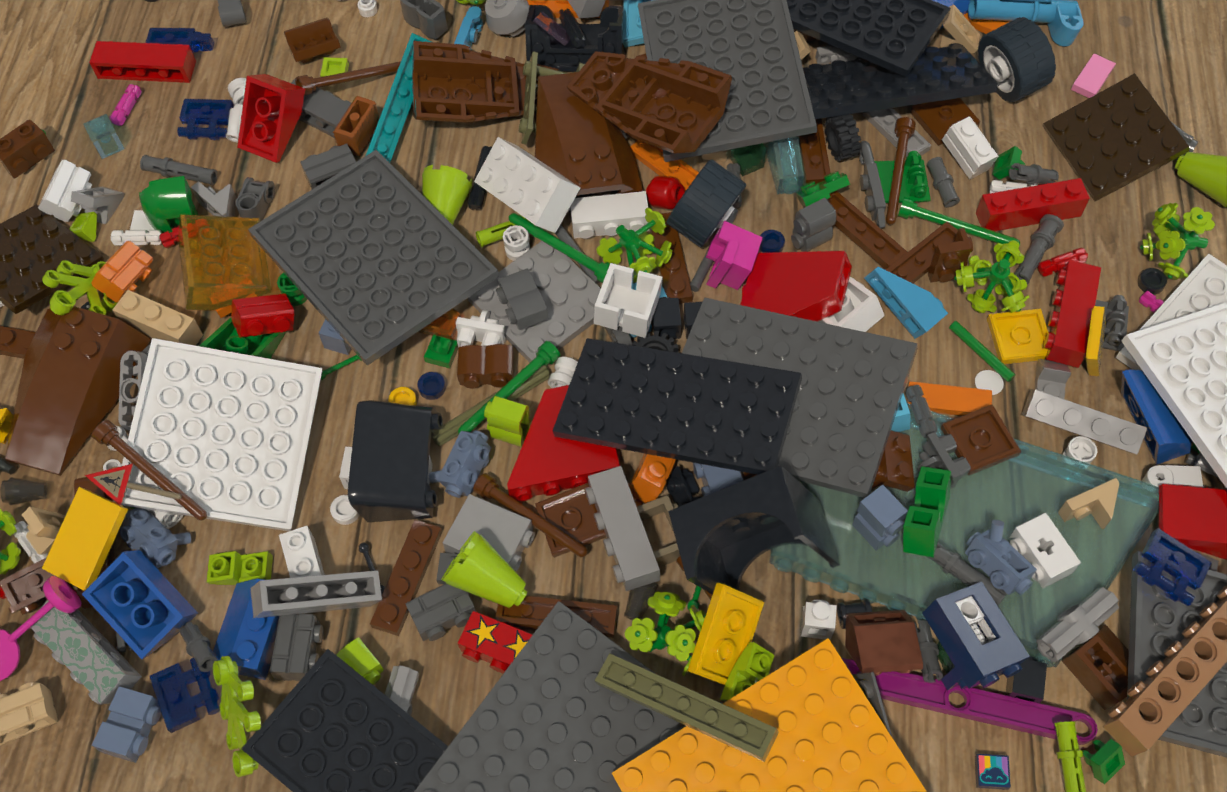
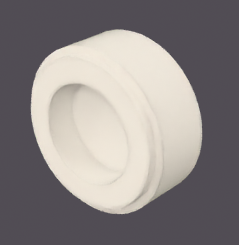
M348 495L337 497L330 506V512L334 520L342 525L355 522L360 515L350 505Z

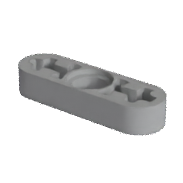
M138 351L126 352L120 362L118 420L120 426L125 430L131 429V416H134L136 406H131V403H137L138 395L135 398L131 397L130 388L136 383L140 391L148 358L145 353ZM138 360V365L133 367V362ZM132 375H138V379L132 378Z

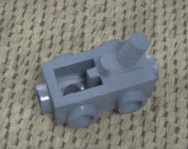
M460 431L443 469L429 473L430 482H440L446 488L445 492L453 497L461 498L462 495L468 496L473 492L474 484L481 469L489 463L491 446L487 443L488 436L479 431H473V433Z
M135 508L127 511L120 528V535L127 543V546L133 550H140L156 568L166 566L175 560L177 545L191 543L189 532L172 534L147 509Z
M993 520L991 529L982 534L976 532L969 538L966 543L968 548L965 554L968 556V560L973 567L981 568L990 577L991 583L995 588L1003 589L1008 595L1015 591L1022 595L1032 586L1033 582L1030 579L1037 569L1002 537L1004 522Z

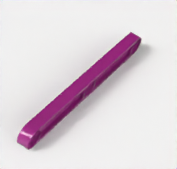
M842 658L851 674H857L860 671L853 660ZM892 671L882 672L880 675L875 676L881 699L1056 740L1058 739L1054 723L1081 721L1088 726L1089 735L1088 737L1077 735L1078 745L1089 743L1098 731L1095 720L1084 713L975 688L968 689L967 687L961 690L960 686H957L947 691L940 680L935 679V682L929 683L923 680V676ZM949 694H961L965 700L964 707H953L949 702Z

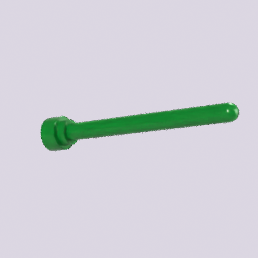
M904 197L898 213V217L904 219L915 216L940 225L948 221L957 230L965 228L967 234L1001 244L1014 240L1020 245V241L1017 238L918 207V204L914 203L913 199Z
M511 213L509 215L511 223L524 227L529 234L594 272L598 281L604 282L610 265L609 262L598 263L518 214Z
M545 341L538 347L536 357L489 401L492 402L495 396L507 399L543 365L553 364L561 356L558 349L551 342ZM488 402L459 427L458 434L460 431L471 432L485 419L484 412Z

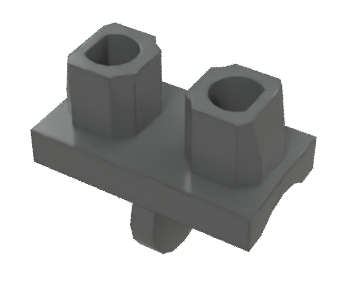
M936 432L927 435L928 441L922 446L924 452L919 454L922 463L917 467V470L920 473L923 466L951 471L952 489L956 486L959 479L969 473L971 466L964 457L955 460L951 459L949 454L955 452L957 448L956 441L951 434L938 437Z

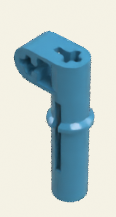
M970 0L968 5L970 19L1012 21L1019 17H1025L1033 22L1048 23L1053 41L1060 46L1072 45L1084 25L1079 4L1076 0Z

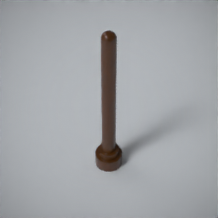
M401 61L319 78L309 77L308 75L298 76L295 78V84L305 88L304 96L311 95L313 91H316V88L397 72Z
M909 117L898 118L895 123L894 131L898 137L886 215V222L889 225H893L896 222L908 139L915 132L916 122Z
M106 419L94 429L91 437L99 444L111 445L162 490L181 494V499L174 500L197 520L202 521L207 518V512L119 437L120 433L111 421Z
M484 473L476 480L473 491L480 497L493 498L514 513L530 519L533 526L577 556L585 557L588 550L585 546L499 489L496 479Z

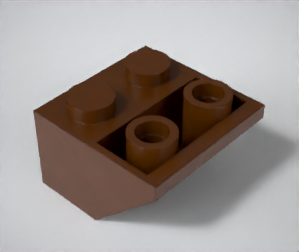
M1105 624L1096 635L1082 643L1065 657L1062 662L1104 710L1116 705L1127 697L1129 650Z

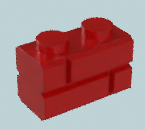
M285 293L232 299L231 318L239 337L293 331L294 309Z

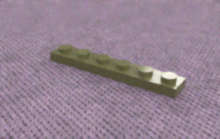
M610 653L595 679L598 685L763 762H765L779 733L777 728Z

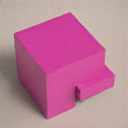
M724 221L712 239L706 258L715 261L706 285L716 289L718 284L722 283L738 290L752 271L763 237Z

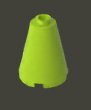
M1187 152L1185 156H1180L1175 165V169L1178 170L1177 175L1227 207V156Z
M429 165L424 168L422 174V195L453 225L472 188L473 180L472 178L468 180V174L459 169L441 165L439 170L432 169L433 165Z
M475 531L463 544L460 552L452 560L441 579L447 585L510 608L513 604L519 606L528 592L524 589L526 582L488 541Z

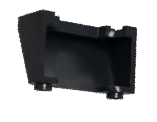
M530 5L525 23L526 60L530 61L532 53L537 52V64L556 68L558 71L576 72L579 63L586 64L595 51L622 54L624 6H609L603 9L600 16V24H578L586 37V46L584 48L582 46L576 48L562 23H554V15L549 7ZM541 19L545 20L565 36L566 39L561 42L558 37L556 38L539 21Z
M374 400L358 402L349 471L348 499L350 505L368 523L433 518V508L437 506V494L427 483L431 436L438 435L439 430L443 428L442 415L435 408Z

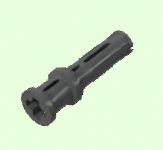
M1046 214L1042 216L1039 229L1031 236L1032 244L1024 256V261L1014 273L1020 280L1026 279L1027 284H1029L1046 250L1053 247L1056 234L1064 227L1063 221L1055 215Z

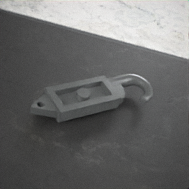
M861 141L859 159L860 163L864 165V173L860 175V187L866 193L865 209L870 211L872 221L875 220L878 227L883 228L886 227L884 214L886 203L877 164L874 162L870 144L867 141Z

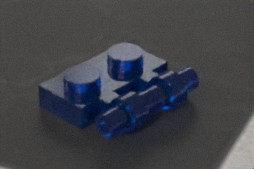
M184 99L179 118L182 124H187V127H178V136L187 137L191 140H197L198 137H207L210 140L226 138L228 129L220 128V125H228L230 109L234 108L232 100ZM199 124L209 125L208 128H200L198 126Z
M1158 528L1151 533L1141 556L1152 562L1150 567L1139 561L1133 571L1140 575L1142 581L1148 585H1155L1165 591L1166 596L1174 602L1179 600L1186 606H1189L1194 601L1195 596L1186 591L1187 586L1194 590L1201 587L1212 562ZM1163 570L1175 577L1174 583L1161 575Z
M194 657L190 659L192 669L186 672L177 663L150 675L167 730L170 733L201 720L197 708L206 706L208 715H214L220 711L217 702L220 699L218 692L215 688H212L209 679L211 673L210 671H200ZM197 682L201 693L192 696L189 684Z

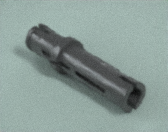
M144 155L140 161L141 170L160 173L163 177L185 176L188 180L210 185L215 184L217 181L216 169L175 162L172 158L168 157L161 159Z
M938 542L934 558H928L943 568L942 571L945 574L950 573L968 587L983 582L993 600L999 606L1007 593L1003 589L995 588L989 578L962 560L960 554L951 552Z

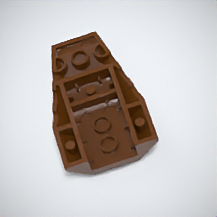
M413 41V117L416 120L467 123L523 116L526 76L523 75L524 64L515 62L513 57L506 56L503 59L492 56L490 51L482 50L481 53L472 51L470 46L462 44ZM537 64V66H541V67H545V68H549V69H553V70H557V71H558V69H556V68H552V67H548V66H544V65ZM536 76V85H538V76ZM535 95V104H537V95Z
M595 51L567 85V88L632 138L677 154L695 152L723 116L732 76L690 61L681 60L680 63H670L669 59L659 58L658 61H650L645 56H636L635 59L626 58L625 54Z
M578 72L538 76L535 158L579 186L580 190L577 195L616 190L617 194L642 192L643 189L632 150L619 127L568 90L567 85Z
M75 306L65 315H57L50 308L47 309L25 354L5 456L6 461L61 476L84 447L83 443L89 435L92 434L107 413L110 414L116 406L115 402L119 399L120 362L122 356L128 351L142 352L150 344L151 339L122 320Z

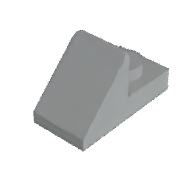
M199 181L191 186L198 203L228 230L233 228L237 197L232 185L228 184L218 193L211 187L206 188Z
M103 186L72 191L71 202L81 204V208L85 209V213L95 212L97 214V222L102 224L108 223L124 198L123 192Z
M1038 358L1035 389L1065 399V384L1071 375L1070 369L1065 364Z

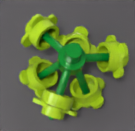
M1011 240L1006 244L997 243L994 246V251L997 253V262L993 265L988 260H980L978 256H971L969 258V266H964V263L961 262V270H956L954 279L957 281L958 286L963 285L964 292H967V287L975 286L974 281L978 285H985L987 279L991 281L986 290L978 289L974 295L971 293L967 295V299L972 302L971 306L975 311L979 313H985L986 311L996 312L997 307L993 305L996 298L991 293L994 287L998 295L1005 296L1001 299L1004 308L1001 309L1002 312L1008 309L1011 313L1015 311L1020 312L1021 308L1026 306L1024 302L1030 297L1029 295L1024 296L1022 290H1025L1028 284L1026 280H1020L1014 273H1010L1009 268L1016 263H1022L1025 258L1020 253V245L1017 241Z

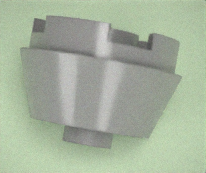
M527 0L486 1V23L492 32L500 37L501 35L509 34L511 37H514L525 30V23L529 12Z

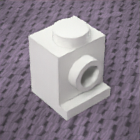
M824 600L806 602L802 612L801 636L818 639L829 638L831 640L835 630L837 605H829Z

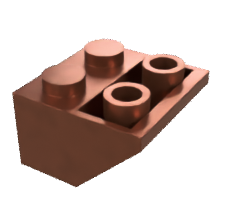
M905 610L846 614L845 647L861 673L874 672L876 676L882 672L910 673L912 670L923 669V660L915 624Z

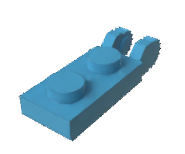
M473 6L468 9L454 44L470 46L471 50L472 43H476L478 33L481 32L483 20L481 19L482 10L479 6Z

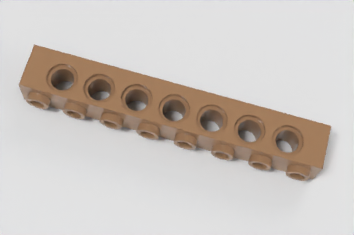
M1227 585L1216 595L1219 598L1216 604L1214 602L1210 603L1199 613L1202 619L1198 623L1194 621L1181 633L1184 636L1181 642L1175 641L1164 651L1167 657L1162 662L1160 660L1155 662L1147 669L1145 673L1149 677L1144 682L1138 681L1127 691L1130 697L1126 702L1120 701L1108 712L1111 718L1104 724L1103 728L1131 757L1149 750L1227 662ZM1139 710L1142 712L1144 719L1141 717Z

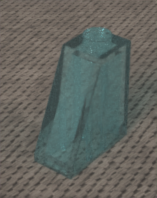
M798 136L765 142V151L776 193L792 194L801 191L800 186L803 185L804 172Z

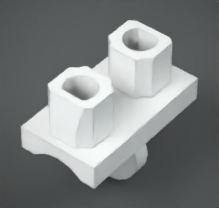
M483 310L480 317L473 315L471 319L457 317L455 324L458 347L473 345L474 341L482 342L481 346L485 347L494 344H505L504 325H499L498 320L489 319L490 312L487 310Z

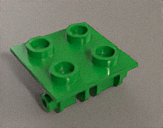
M910 151L906 157L899 203L903 202L904 197L913 199L914 202L931 201L924 160H922L921 155L917 151ZM874 161L877 164L885 203H888L895 161Z

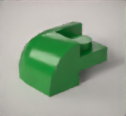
M185 176L150 181L149 186L142 190V192H139L142 210L154 230H161L162 233L169 231L171 233L174 226L183 225L189 221L193 223L199 217L192 201V191Z

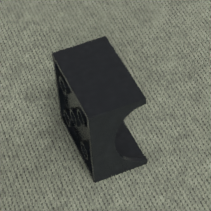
M782 466L668 511L686 579L712 595L716 583L727 585L739 591L740 581L749 565L761 554L782 545L801 544L809 546L828 561L831 568L840 566L820 501Z

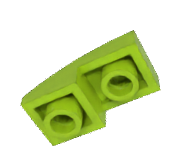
M236 551L209 555L206 582L215 585H236L237 583L253 579L271 580L273 555L268 551L240 555Z
M750 642L735 663L724 686L720 700L726 702L768 676L774 654L755 642Z

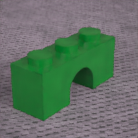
M921 467L916 483L914 506H909L903 526V552L934 558L950 499L951 471Z

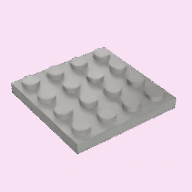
M541 241L498 272V278L468 297V301L480 313L483 310H487L490 312L489 319L498 320L499 325H504V336L530 363L536 357L538 347L545 341L551 342L560 350L594 324V307L601 288L568 256ZM528 268L546 304L549 319L519 330L515 323L510 324L505 309H508L506 303L501 304L496 289L500 288L498 279Z

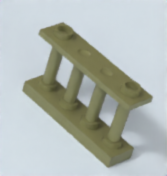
M537 52L532 53L530 61L526 60L523 67L526 85L524 113L518 130L519 133H522L521 144H527L531 133L536 134V123H533L534 114H537L535 95H537L538 85H536V76L565 74V72L537 66ZM579 63L576 72H579L585 64Z

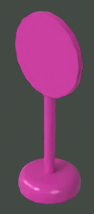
M51 576L44 582L43 592L49 602L12 634L7 630L0 629V681L10 677L18 667L20 646L17 639L53 607L64 613H73L81 607V600L76 591L61 578Z

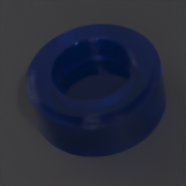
M766 230L760 235L763 237L759 247L762 253L783 251L785 238L781 232Z
M427 372L418 380L419 393L425 399H438L446 390L444 378L437 372Z

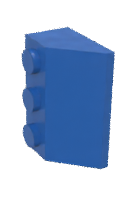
M1142 370L1122 371L1121 394L1136 424L1147 427L1143 439L1156 465L1189 454L1191 442H1193L1144 372Z
M140 550L123 552L82 593L141 659L146 658L177 635L180 629L198 614Z
M253 579L236 584L213 649V654L218 660L222 656H229L232 661H235L238 666V675L266 680L272 662L279 616L253 617L251 587L263 580Z

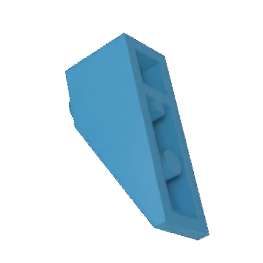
M877 267L864 277L914 339L926 333L948 314L942 302L935 298L931 292L880 267Z

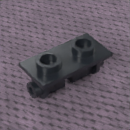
M676 466L666 480L667 490L672 496L674 503L680 507L702 498V496L692 497V495L700 492L693 473L689 472L688 469L680 470L679 466Z

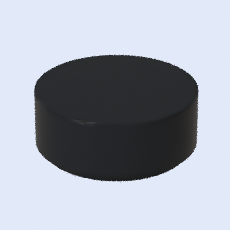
M1156 268L1143 270L1138 278L1139 288L1143 292L1149 291L1154 295L1161 293L1167 284L1166 275Z

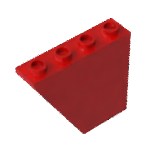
M845 251L757 253L752 271L748 275L746 285L742 288L740 305L818 322L842 310L852 269L851 263Z
M569 385L544 390L507 483L509 496L517 501H527L533 496L543 494L546 496L556 495L562 490L573 489L588 483V476L620 466L616 448L554 436L552 430Z

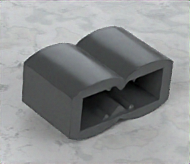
M400 0L404 20L409 25L420 28L427 37L437 39L448 30L445 11L439 2L435 0Z
M826 198L797 211L795 214L791 240L793 245L802 252H808L832 239V226L836 222V211Z
M528 268L498 279L500 288H497L496 292L501 304L506 303L508 309H505L510 324L515 323L518 329L521 330L549 319L546 304Z

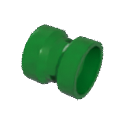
M282 273L277 280L281 294L285 293L292 306H298L306 302L307 298Z

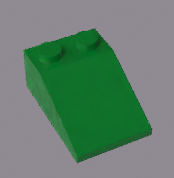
M230 317L199 346L271 359L286 332L239 337Z

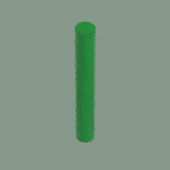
M954 321L950 325L949 329L1007 382H1010L1016 376L958 321Z

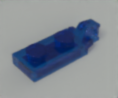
M150 28L146 43L190 45L192 52H198L199 50L211 51L214 47L211 34L197 32L195 28Z

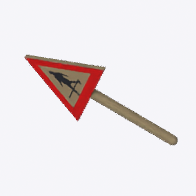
M134 464L85 475L121 506L127 488L177 500L182 497L178 493L129 483Z

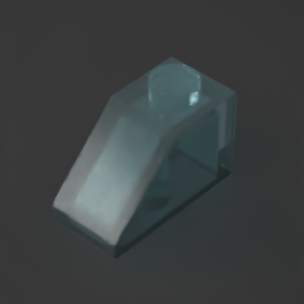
M107 114L83 123L102 159L125 149Z

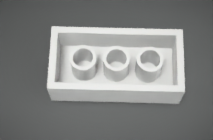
M500 137L496 139L474 181L534 225L556 233L580 190L579 186L519 146Z

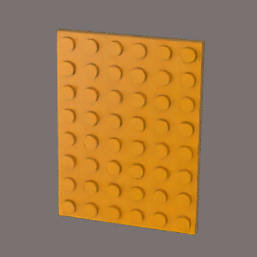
M829 638L723 703L730 708L777 728L779 733L765 762L686 726L612 772L622 792H927Z

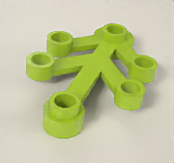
M63 260L57 267V272L47 270L42 278L46 286L56 288L59 283L75 286L69 292L63 290L56 291L50 299V309L57 315H65L72 310L79 298L87 294L90 304L89 311L103 315L106 314V310L112 312L117 303L107 297L105 293H103L104 297L100 301L97 289L91 284L96 273L106 262L100 261L92 267H86ZM75 273L79 275L88 276L89 278L86 279L72 275Z
M222 656L220 660L213 663V676L215 683L218 686L222 685L220 714L223 720H228L227 746L229 750L239 748V751L233 753V769L237 777L251 775L259 766L253 758L241 749L247 742L244 728L246 732L260 730L261 719L257 711L248 712L241 703V701L253 699L254 688L250 680L242 682L238 677L237 663L232 661L229 656Z

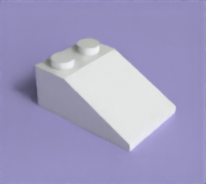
M850 277L842 310L818 322L866 332L885 315L877 296Z

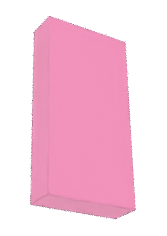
M1093 54L1074 82L1071 90L1088 98L1096 95L1113 71L1116 63Z

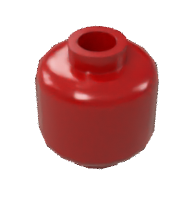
M656 176L646 188V196L652 207L673 210L685 193L684 186L680 180L671 176Z

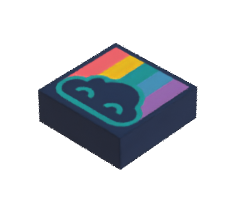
M975 755L976 788L1009 790L1011 788L1009 756Z

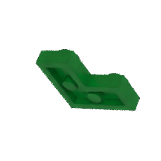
M838 171L824 176L825 180L815 184V181L800 186L801 191L796 192L799 202L807 207L823 198H830L829 193L850 185L847 175L844 173L839 174Z

